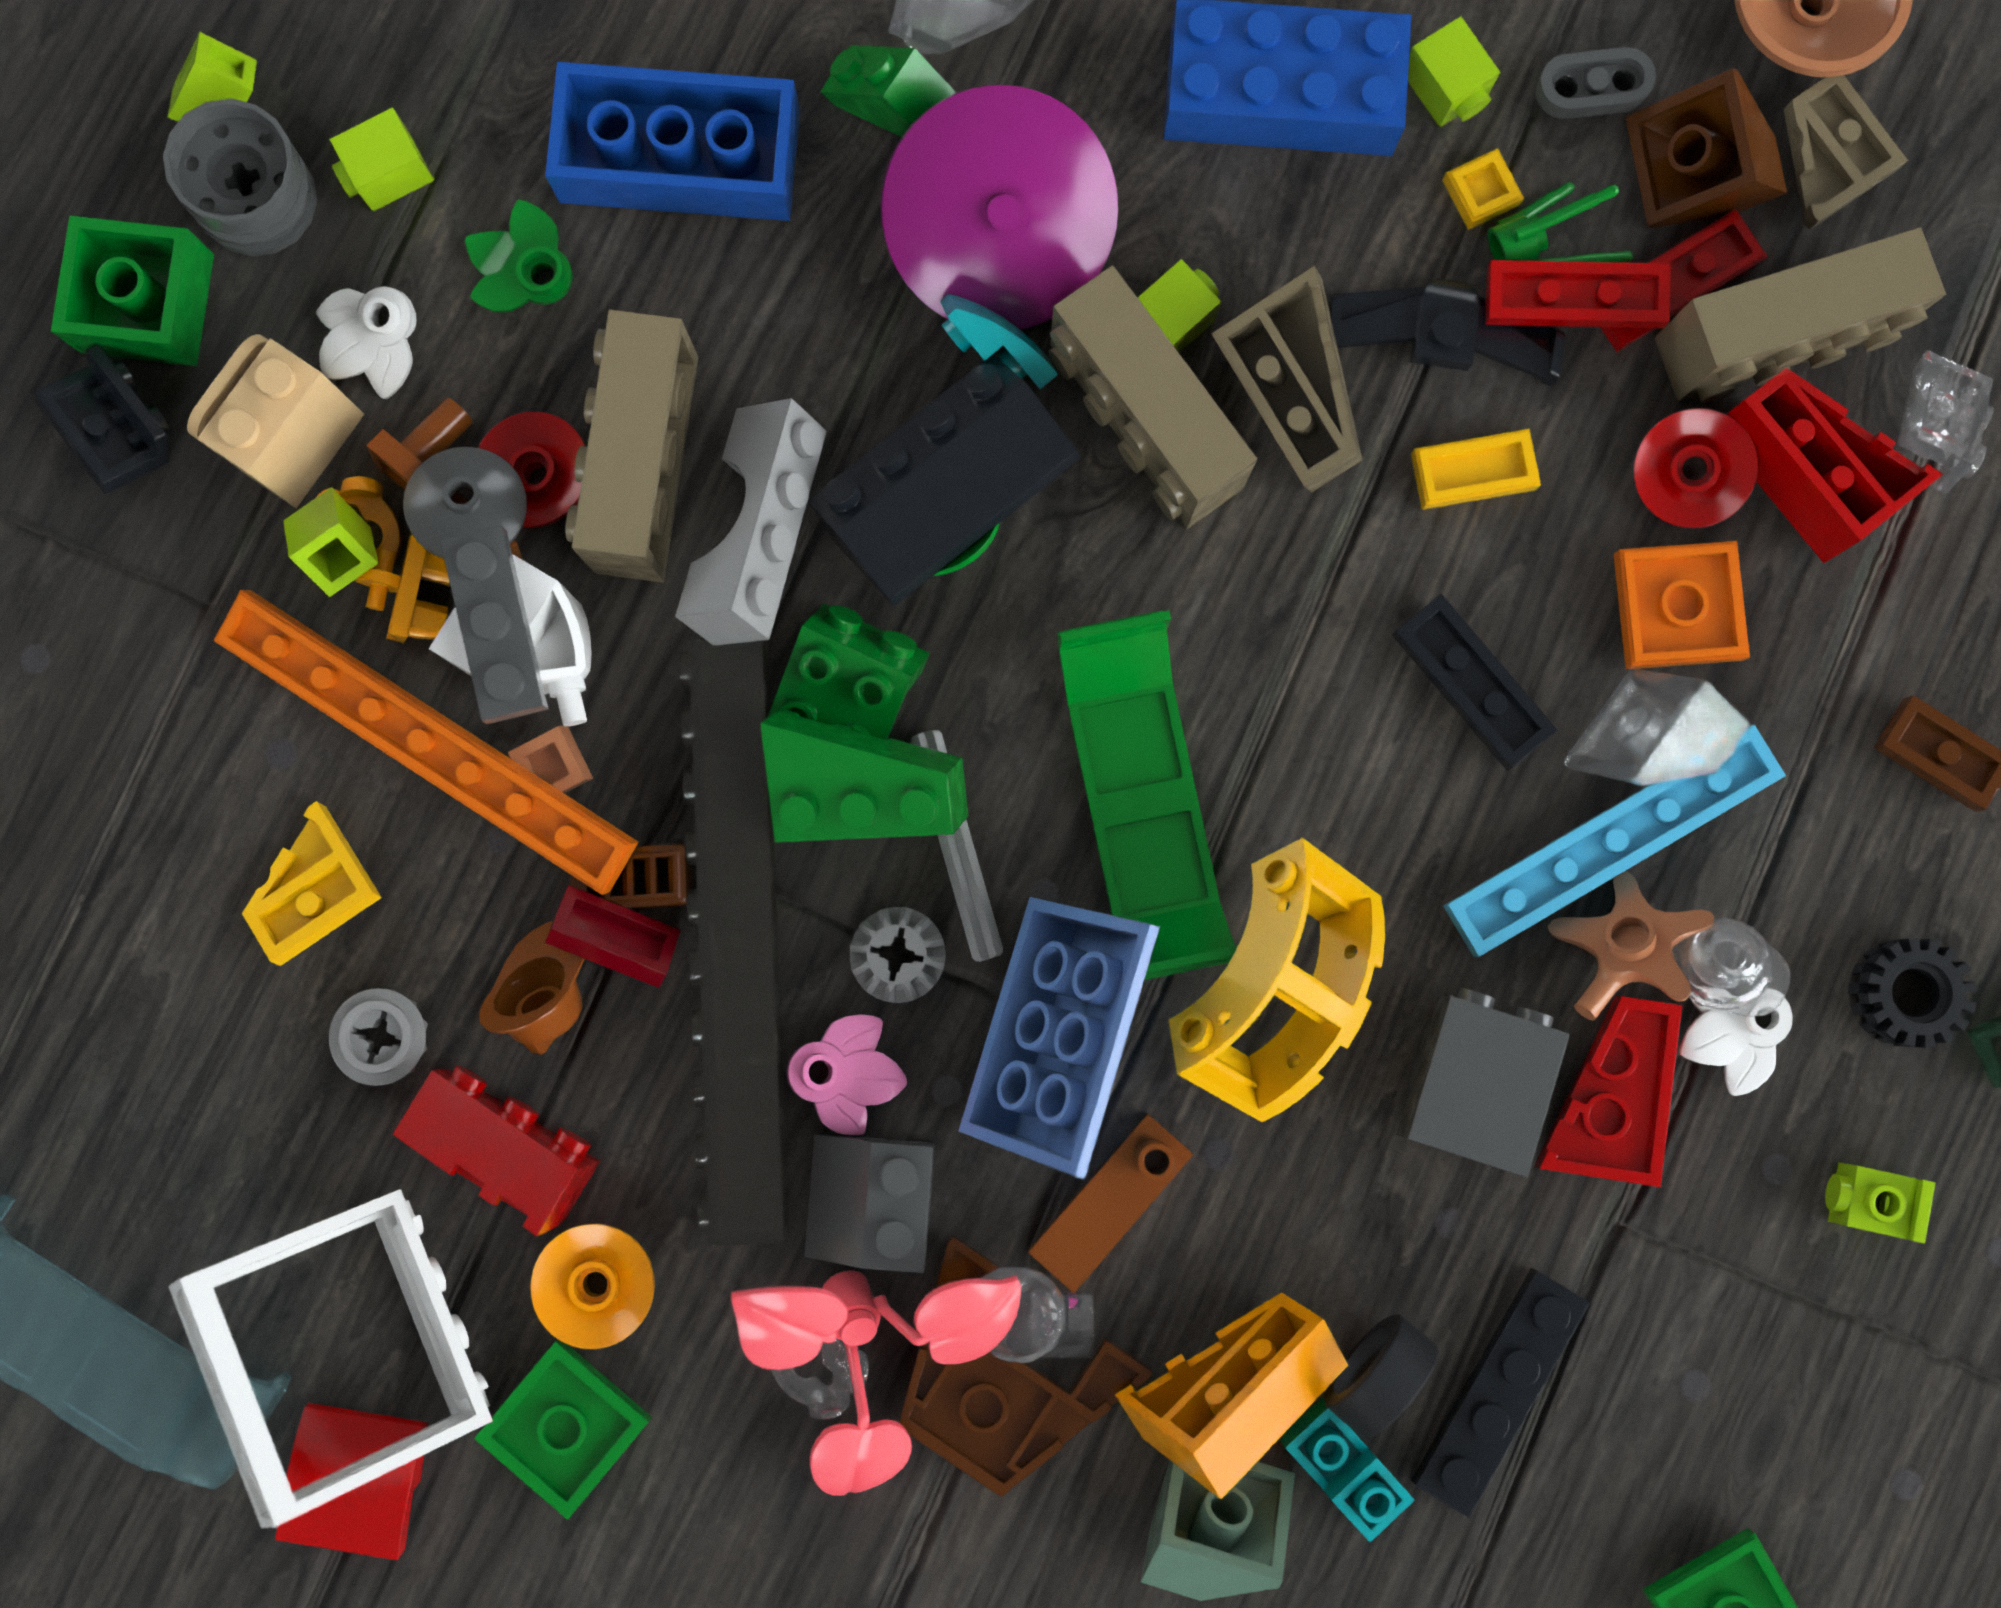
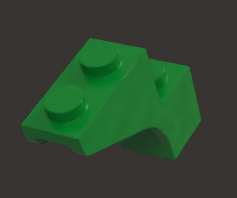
M851 45L836 57L830 68L831 76L820 91L838 108L900 137L927 109L940 100L956 93L916 48Z

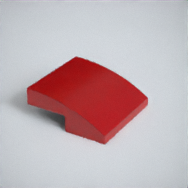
M308 1403L303 1409L286 1475L291 1491L297 1490L428 1427L429 1422ZM424 1455L278 1525L275 1540L398 1561L406 1548L413 1491L421 1481Z

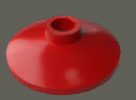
M1687 409L1674 413L1658 422L1642 440L1634 462L1635 485L1645 506L1661 520L1684 528L1708 527L1732 516L1748 500L1758 476L1757 451L1748 432L1732 417L1711 409ZM1691 457H1699L1706 464L1705 474L1697 480H1690L1683 474V464Z
M523 412L499 422L481 441L478 448L490 451L507 461L517 472L523 483L527 497V513L523 528H536L552 524L565 517L571 505L577 506L579 503L582 483L576 482L575 462L579 447L586 445L579 433L565 420L545 412ZM546 468L547 474L545 478L536 485L530 484L531 473L535 469Z

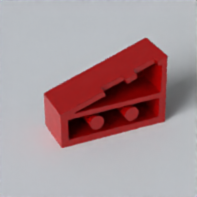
M1786 367L1726 415L1740 423L1753 440L1758 456V476L1756 482L1820 560L1825 563L1863 540L1940 478L1943 473L1929 464L1921 468L1893 449L1896 444L1893 439L1882 432L1874 436L1846 417L1849 411L1847 408Z
M456 1065L453 1071L449 1069L432 1070L392 1135L447 1174L455 1175V1173H458L481 1187L482 1189L478 1195L491 1205L498 1206L502 1200L527 1215L528 1217L522 1226L535 1236H539L562 1225L601 1162L588 1154L591 1144L565 1128L560 1127L555 1134L538 1124L536 1120L540 1114L516 1098L508 1096L505 1102H502L485 1092L484 1089L488 1082L462 1066Z

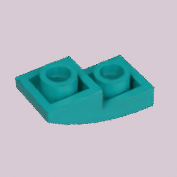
M947 294L940 300L949 318L942 324V327L964 353L973 346L985 361L1004 346L997 353L1003 363L1021 379L1028 374L1039 389L1043 388L1058 375L1050 359L1036 343L1004 317L985 306L956 295Z
M1323 1397L1279 1438V1441L1369 1542L1377 1537L1415 1501L1356 1433L1326 1407Z

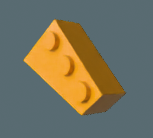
M1282 1292L1216 1332L1215 1334L1219 1341L1187 1361L1180 1354L1165 1363L1169 1372L1137 1392L1131 1384L1115 1394L1142 1439L1220 1499L1232 1489L1348 1366L1325 1320Z

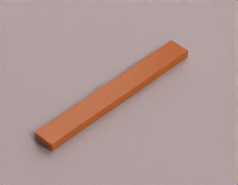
M252 590L239 591L213 640L214 642L601 895L610 893L639 843L637 840Z

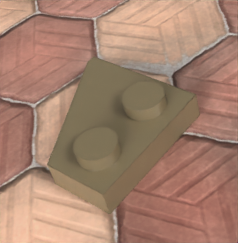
M1844 75L1823 78L1792 99L1784 108L1803 220L1809 230L1899 170L1908 161Z

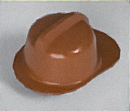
M553 921L532 930L517 943L479 1010V1022L488 1032L508 1033L516 1042L523 1044L531 1053L536 1055L546 1053L553 1041L575 1024L582 1011V999L576 977L585 959L545 943Z

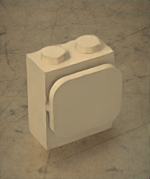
M256 334L247 338L236 349L198 401L189 416L187 430L191 436L297 508L362 419L364 413L316 368L271 338L268 340L262 335Z

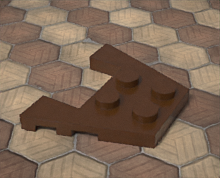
M952 1235L947 1243L936 1288L963 1279H992L998 1269V1264L955 1235ZM1105 1337L1072 1389L1067 1390L1000 1344L987 1354L972 1361L960 1364H940L933 1360L927 1343L919 1347L899 1423L905 1427L909 1435L1002 1497L1060 1451L1067 1441L1091 1422L1095 1423L1112 1409L1111 1406L1118 1401L1115 1396L1116 1393L1131 1384L1133 1388L1137 1389L1149 1379L1152 1370Z

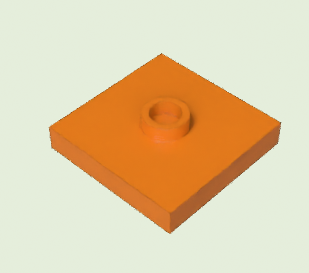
M1737 541L1619 549L1613 554L1625 669L1735 662L1750 658Z

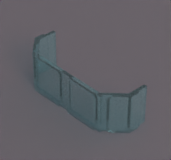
M10 1195L0 1196V1379L13 1388L29 1394L52 1409L58 1417L121 1458L130 1463L137 1464L147 1472L154 1470L169 1474L179 1481L213 1490L225 1484L238 1466L195 1355L8 1235L1 1221L16 1199ZM283 1373L269 1381L247 1375L265 1423L293 1378L287 1373Z

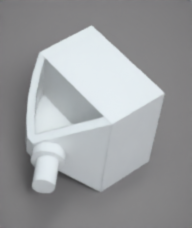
M513 555L545 694L549 693L551 698H557L563 726L568 727L587 722L581 692L586 690L584 679L590 672L592 651L588 621L583 607L557 580ZM454 608L429 649L471 676L456 608Z

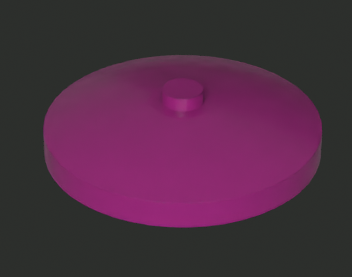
M984 85L954 93L940 100L919 116L904 133L889 160L884 175L880 205L881 224L889 255L897 271L913 293L929 308L949 319L940 300L947 294H952L985 306L1004 317L1017 328L1025 329L1052 319L1053 306L1101 273L1111 251L1117 228L1118 194L1116 181L1110 161L1099 139L1087 123L1065 104L1033 89L1010 85Z

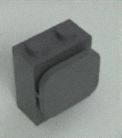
M1459 988L1457 997L1451 995L1438 996L1433 1015L1423 1028L1407 1083L1409 1094L1396 1135L1528 1178L1570 1034L1551 1028L1554 1017L1538 1011L1518 1007L1515 1016L1495 1010L1493 1009L1495 998L1476 991Z

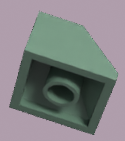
M1170 1460L1149 1530L1141 1582L1199 1601L1279 1588L1283 1582L1295 1473L1257 1461L1232 1489L1220 1499Z

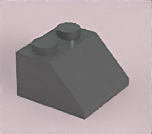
M814 1134L804 1257L862 1269L924 1273L927 1256L935 1143Z

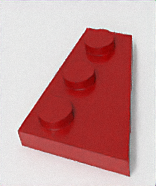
M1615 996L1537 1158L1534 1168L1661 1187L1682 1005Z

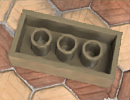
M1920 227L1694 298L1654 339L1677 402L1699 396L1701 403H1708L1735 392V384L1753 378L1756 386H1762L1786 367L1790 369L1791 366L1809 361L1811 369H1815L1840 360L1847 355L1845 349L1864 344L1866 351H1872L1894 343L1902 338L1900 331L1926 320L1928 317L1925 310L1947 294Z
M1113 265L1053 306L1052 330L1050 332V345L1052 349L1048 351L1053 364L1066 380L1074 377L1087 394L1083 397L1087 410L1101 427L1109 424L1120 438L1121 442L1117 444L1121 456L1135 473L1138 474L1143 470L1154 484L1156 489L1152 491V495L1167 518L1174 520L1178 517L1185 528L1188 529L1244 489L1255 466L1257 457Z
M609 309L606 329L599 328L594 341V363L600 366L597 388L589 387L585 398L584 418L585 422L591 424L588 446H580L576 456L575 479L576 482L582 484L578 506L571 505L568 510L565 530L566 539L572 542V549L595 574L664 583L698 355L682 319Z

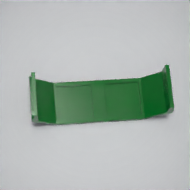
M1155 611L1071 628L1057 633L1069 716L1111 915L1159 927L1144 980L1229 963L1238 945L1235 946L1220 903L1174 691L1167 628L1171 621L1170 611Z

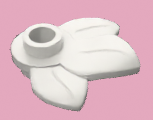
M386 286L376 287L366 294L348 288L329 295L316 311L320 321L327 328L331 329L324 338L319 351V363L322 374L327 379L339 380L359 376L365 372L377 394L384 399L390 398L403 385L413 364V356L407 340L416 326V312L412 302L400 290ZM386 306L389 310V320L384 326H380L379 313L382 307Z
M1712 975L1690 985L1691 994L1689 998L1702 1014L1686 1030L1678 1049L1679 1055L1700 1064L1724 1065L1725 1083L1729 1093L1733 1096L1747 1094L1757 1089L1773 1073L1776 1065V1045L1782 1042L1791 1030L1793 1014L1790 1004L1776 990L1767 987L1747 989L1729 976ZM1761 1006L1766 1007L1771 1013V1022L1764 1029L1759 1027L1755 1020V1013Z

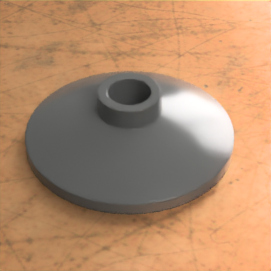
M456 447L431 456L415 470L405 489L403 508L407 525L416 541L428 552L444 559L440 540L500 525L507 531L511 544L520 533L525 522L527 497L519 475L503 458L480 448ZM469 489L473 492L472 499L465 504H457L452 501L453 494L458 490Z

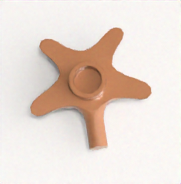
M1624 871L1613 878L1615 905L1611 913L1591 918L1560 917L1552 920L1548 925L1551 936L1584 949L1598 961L1596 977L1574 1005L1576 1011L1586 1019L1595 1020L1613 995L1622 986L1631 982H1644L1662 990L1669 998L1677 1002L1686 1001L1691 994L1690 983L1676 963L1672 949L1685 938L1711 927L1715 916L1710 911L1702 909L1682 912L1656 910L1642 896L1635 877L1629 871Z

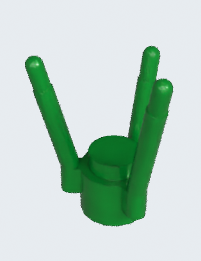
M1567 182L1516 214L1496 221V226L1488 230V242L1493 259L1630 262L1633 259V254L1630 251L1538 259L1539 253L1548 249V238L1545 229L1615 197L1619 193V187L1617 185H1610L1542 217H1535L1574 191V184Z

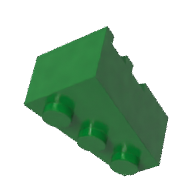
M782 708L760 723L774 842L953 835L968 817L962 757L892 738L888 740L854 732L852 727L837 723L829 725L799 717V713Z

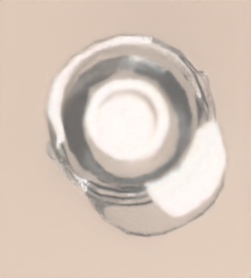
M1716 917L1711 927L1685 938L1673 947L1672 954L1690 983L1691 994L1689 997L1695 1000V1003L1699 1006L1725 1010L1747 1017L1765 1016L1782 1003L1788 991L1791 974L1787 962L1755 928L1741 920Z

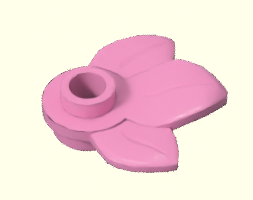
M858 1014L835 1020L829 1025L820 1042H809L800 1046L789 1059L787 1080L791 1089L801 1099L813 1102L821 1123L836 1133L845 1135L864 1134L867 1126L866 1106L879 1105L890 1101L906 1087V1076L897 1063L885 1054L875 1051L883 1027V1021L878 1017ZM821 1060L828 1067V1076L824 1082L815 1084L809 1077V1068L812 1063Z

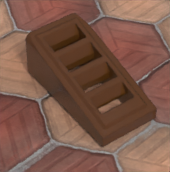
M687 844L636 847L622 870L623 896H613L611 889L610 893L600 894V898L628 909L693 906L691 847ZM668 860L669 893H659L658 861ZM645 861L646 894L636 895L635 862ZM571 875V886L588 892V886Z

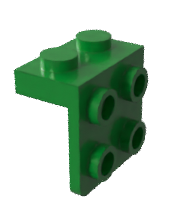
M824 603L801 627L768 717L782 708L799 713V717L829 725L841 724L852 727L854 732L887 740L906 693L922 674L930 653L917 647L916 642L903 633L891 630L882 631L863 622L862 617L850 608L839 605L829 606Z

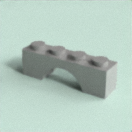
M792 398L737 408L722 460L745 479L746 493L744 504L735 525L720 544L690 564L675 615L676 618L713 646L769 640L827 433Z

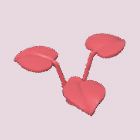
M842 1271L831 1276L824 1283L822 1289L815 1287H766L733 1291L731 1293V1302L736 1316L742 1349L746 1357L759 1367L781 1370L801 1366L817 1356L822 1342L833 1343L836 1341V1338L844 1342L857 1409V1425L835 1424L824 1429L815 1440L809 1457L810 1469L817 1486L827 1494L842 1496L848 1492L859 1493L888 1481L903 1469L911 1454V1439L908 1431L902 1424L886 1419L869 1423L870 1415L857 1346L866 1344L874 1338L880 1323V1316L887 1319L913 1345L921 1346L928 1343L930 1354L937 1363H965L987 1354L1006 1336L1019 1309L1021 1285L1017 1275L1005 1279H963L942 1285L927 1294L918 1305L914 1314L916 1329L889 1306L885 1295H879L874 1298L867 1278L857 1271Z

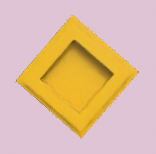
M1498 148L1446 172L1442 179L1468 230L1520 206L1524 199Z

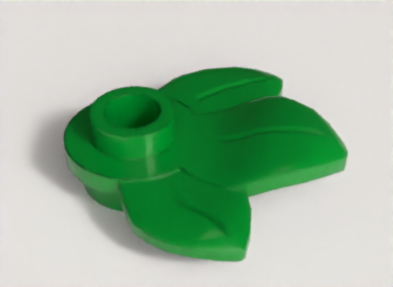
M524 200L516 201L510 216V232L490 231L466 236L465 244L471 262L480 274L484 276L474 287L470 298L481 307L492 312H512L529 301L539 305L555 303L568 293L573 281V271L565 255L558 250L559 233L557 226L549 215L534 204ZM551 270L554 272L552 280L547 284L539 285L535 283V278L540 271Z

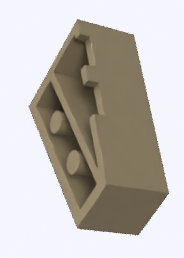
M1314 265L1211 333L1302 484L1311 492L1362 461L1324 285Z

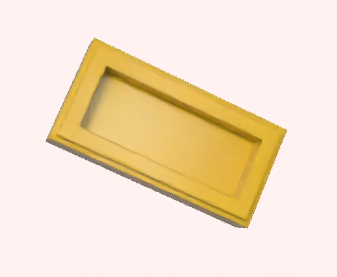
M1530 429L1414 448L1411 453L1422 510L1534 491L1541 486Z

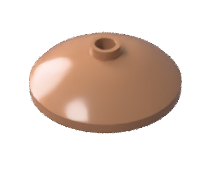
M1734 0L1740 23L1758 50L1785 69L1814 77L1843 76L1874 63L1901 35L1912 7V0ZM1801 5L1810 7L1815 16L1806 13Z

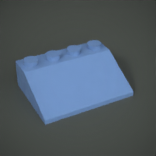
M1029 897L958 1130L959 1132L1070 1175L1085 1178L1159 927Z

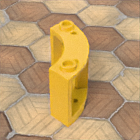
M1304 838L1251 864L1253 877L1251 909L1246 928L1235 954L1217 981L1205 994L1184 1011L1168 1019L1177 1074L1260 1122L1278 1115L1303 1098L1324 1078L1318 1072L1328 1063L1341 1045L1348 1049L1372 1003L1365 997L1372 979L1374 967L1381 968L1383 963L1385 916L1381 895ZM1290 901V906L1286 910L1287 902ZM1307 914L1320 923L1319 953L1313 976L1291 963L1304 930ZM1273 995L1297 1009L1276 1036L1252 1055L1247 1056L1231 1046L1257 1019Z

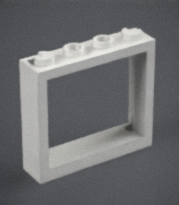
M401 1189L183 1277L168 1286L261 1528L281 1525L493 1421L487 1408L490 1404L484 1391L489 1386L480 1372H473L465 1352V1349L469 1347L466 1328L458 1315H450L442 1294L446 1290L444 1273L434 1257H427L419 1236L424 1230L421 1215H414L409 1200L405 1201ZM375 1222L451 1416L297 1490L291 1491L213 1288Z

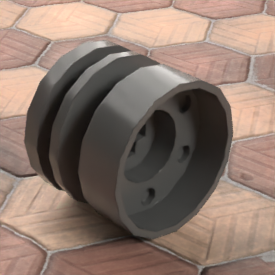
M235 99L206 102L184 114L169 133L163 155L166 180L178 200L190 215L195 218L208 237L226 250L251 257L276 254L296 243L312 223L317 204L314 178L277 119L259 106ZM252 185L253 193L248 196L247 187Z

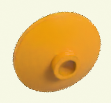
M592 1223L579 1225L556 1236L539 1255L531 1277L532 1304L542 1325L561 1342L581 1349H601L615 1345L629 1337L646 1318L651 1308L655 1291L652 1264L643 1247L625 1231L606 1224ZM599 1272L605 1276L607 1289L603 1294H595L589 1290L587 1278L590 1273Z

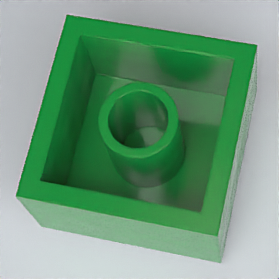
M69 215L51 332L81 354H87V349L99 345L107 357L197 366L214 253L188 228Z

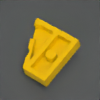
M318 801L307 808L303 816L309 819L291 849L282 848L270 867V876L267 882L262 887L257 888L242 912L269 961L279 966H282L382 898L329 810Z

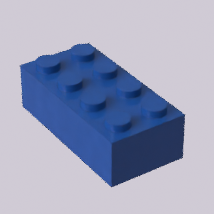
M1176 0L1170 36L1163 140L1392 156L1405 129L1412 15L1219 0Z
M557 62L545 177L559 203L790 221L800 119V106L794 80Z

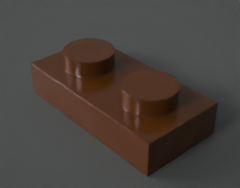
M1914 695L1902 700L1873 747L1974 812L1986 810L2001 786V750Z

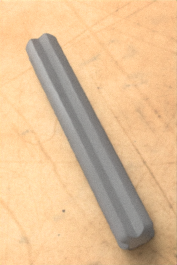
M939 730L925 731L913 736L911 739V744L947 753L942 733ZM965 820L953 835L937 836L972 958L980 962L1000 956L1003 952V946L968 823Z

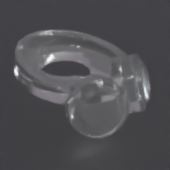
M838 1338L833 1343L822 1342L821 1346L822 1364L833 1372L832 1385L826 1386L816 1376L802 1378L795 1373L793 1368L771 1369L781 1389L796 1401L808 1405L810 1416L814 1419L837 1417L849 1408V1394H854L844 1343ZM858 1350L865 1385L869 1372V1362L865 1352Z

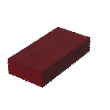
M568 885L560 901L545 943L659 988L667 975L681 930Z

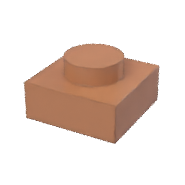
M563 725L557 726L508 752L513 761L563 793L593 779L569 727Z

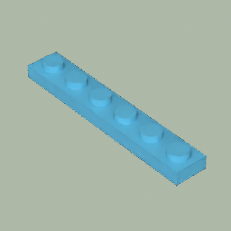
M1751 725L1446 903L1443 907L1473 957H1480L1786 775L1756 726Z

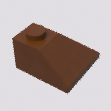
M1734 68L1625 117L1648 227L1657 228L1723 217L1735 209L1739 213L1787 193L1776 137L1739 71Z

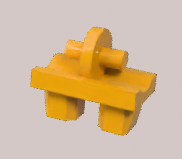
M411 533L400 576L392 573L397 554L389 550L378 549L377 558L379 564L374 569L371 568L354 580L357 583L370 587L365 606L369 609L384 611L388 591L396 592L386 640L404 644L407 637L434 640L446 622L448 607L416 599L421 579L450 586L445 560L428 552L416 541Z

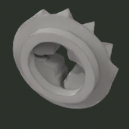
M907 907L881 909L861 922L850 944L851 970L861 987L875 998L892 1003L913 1001L929 992L939 980L945 965L944 941L935 924L922 913ZM901 928L905 929L903 938L906 939V949L915 952V955L922 956L924 959L923 962L903 963L900 967V972H896L895 981H890L889 961L881 958L880 954L872 953V948L881 949L882 946H892Z
M380 988L365 990L346 1000L334 1015L329 1030L331 1055L339 1069L356 1082L372 1086L393 1084L414 1072L421 1056L427 1051L426 1029L428 1023L422 1018L416 1002L397 991ZM382 1019H385L388 1022L387 1032L395 1035V1039L402 1040L401 1045L382 1046L379 1054L375 1055V1052H373L374 1042L366 1039V1035L357 1033V1029L378 1028Z

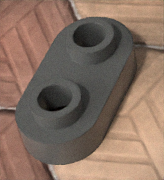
M1632 47L1562 54L1551 59L1544 67L1536 82L1535 96L1543 111L1559 119L1629 112L1638 108L1652 91L1656 81V70L1652 60L1644 52ZM1620 79L1624 81L1628 86V90H1618L1613 85L1612 80ZM1555 86L1567 87L1571 91L1572 97L1561 96L1557 93Z

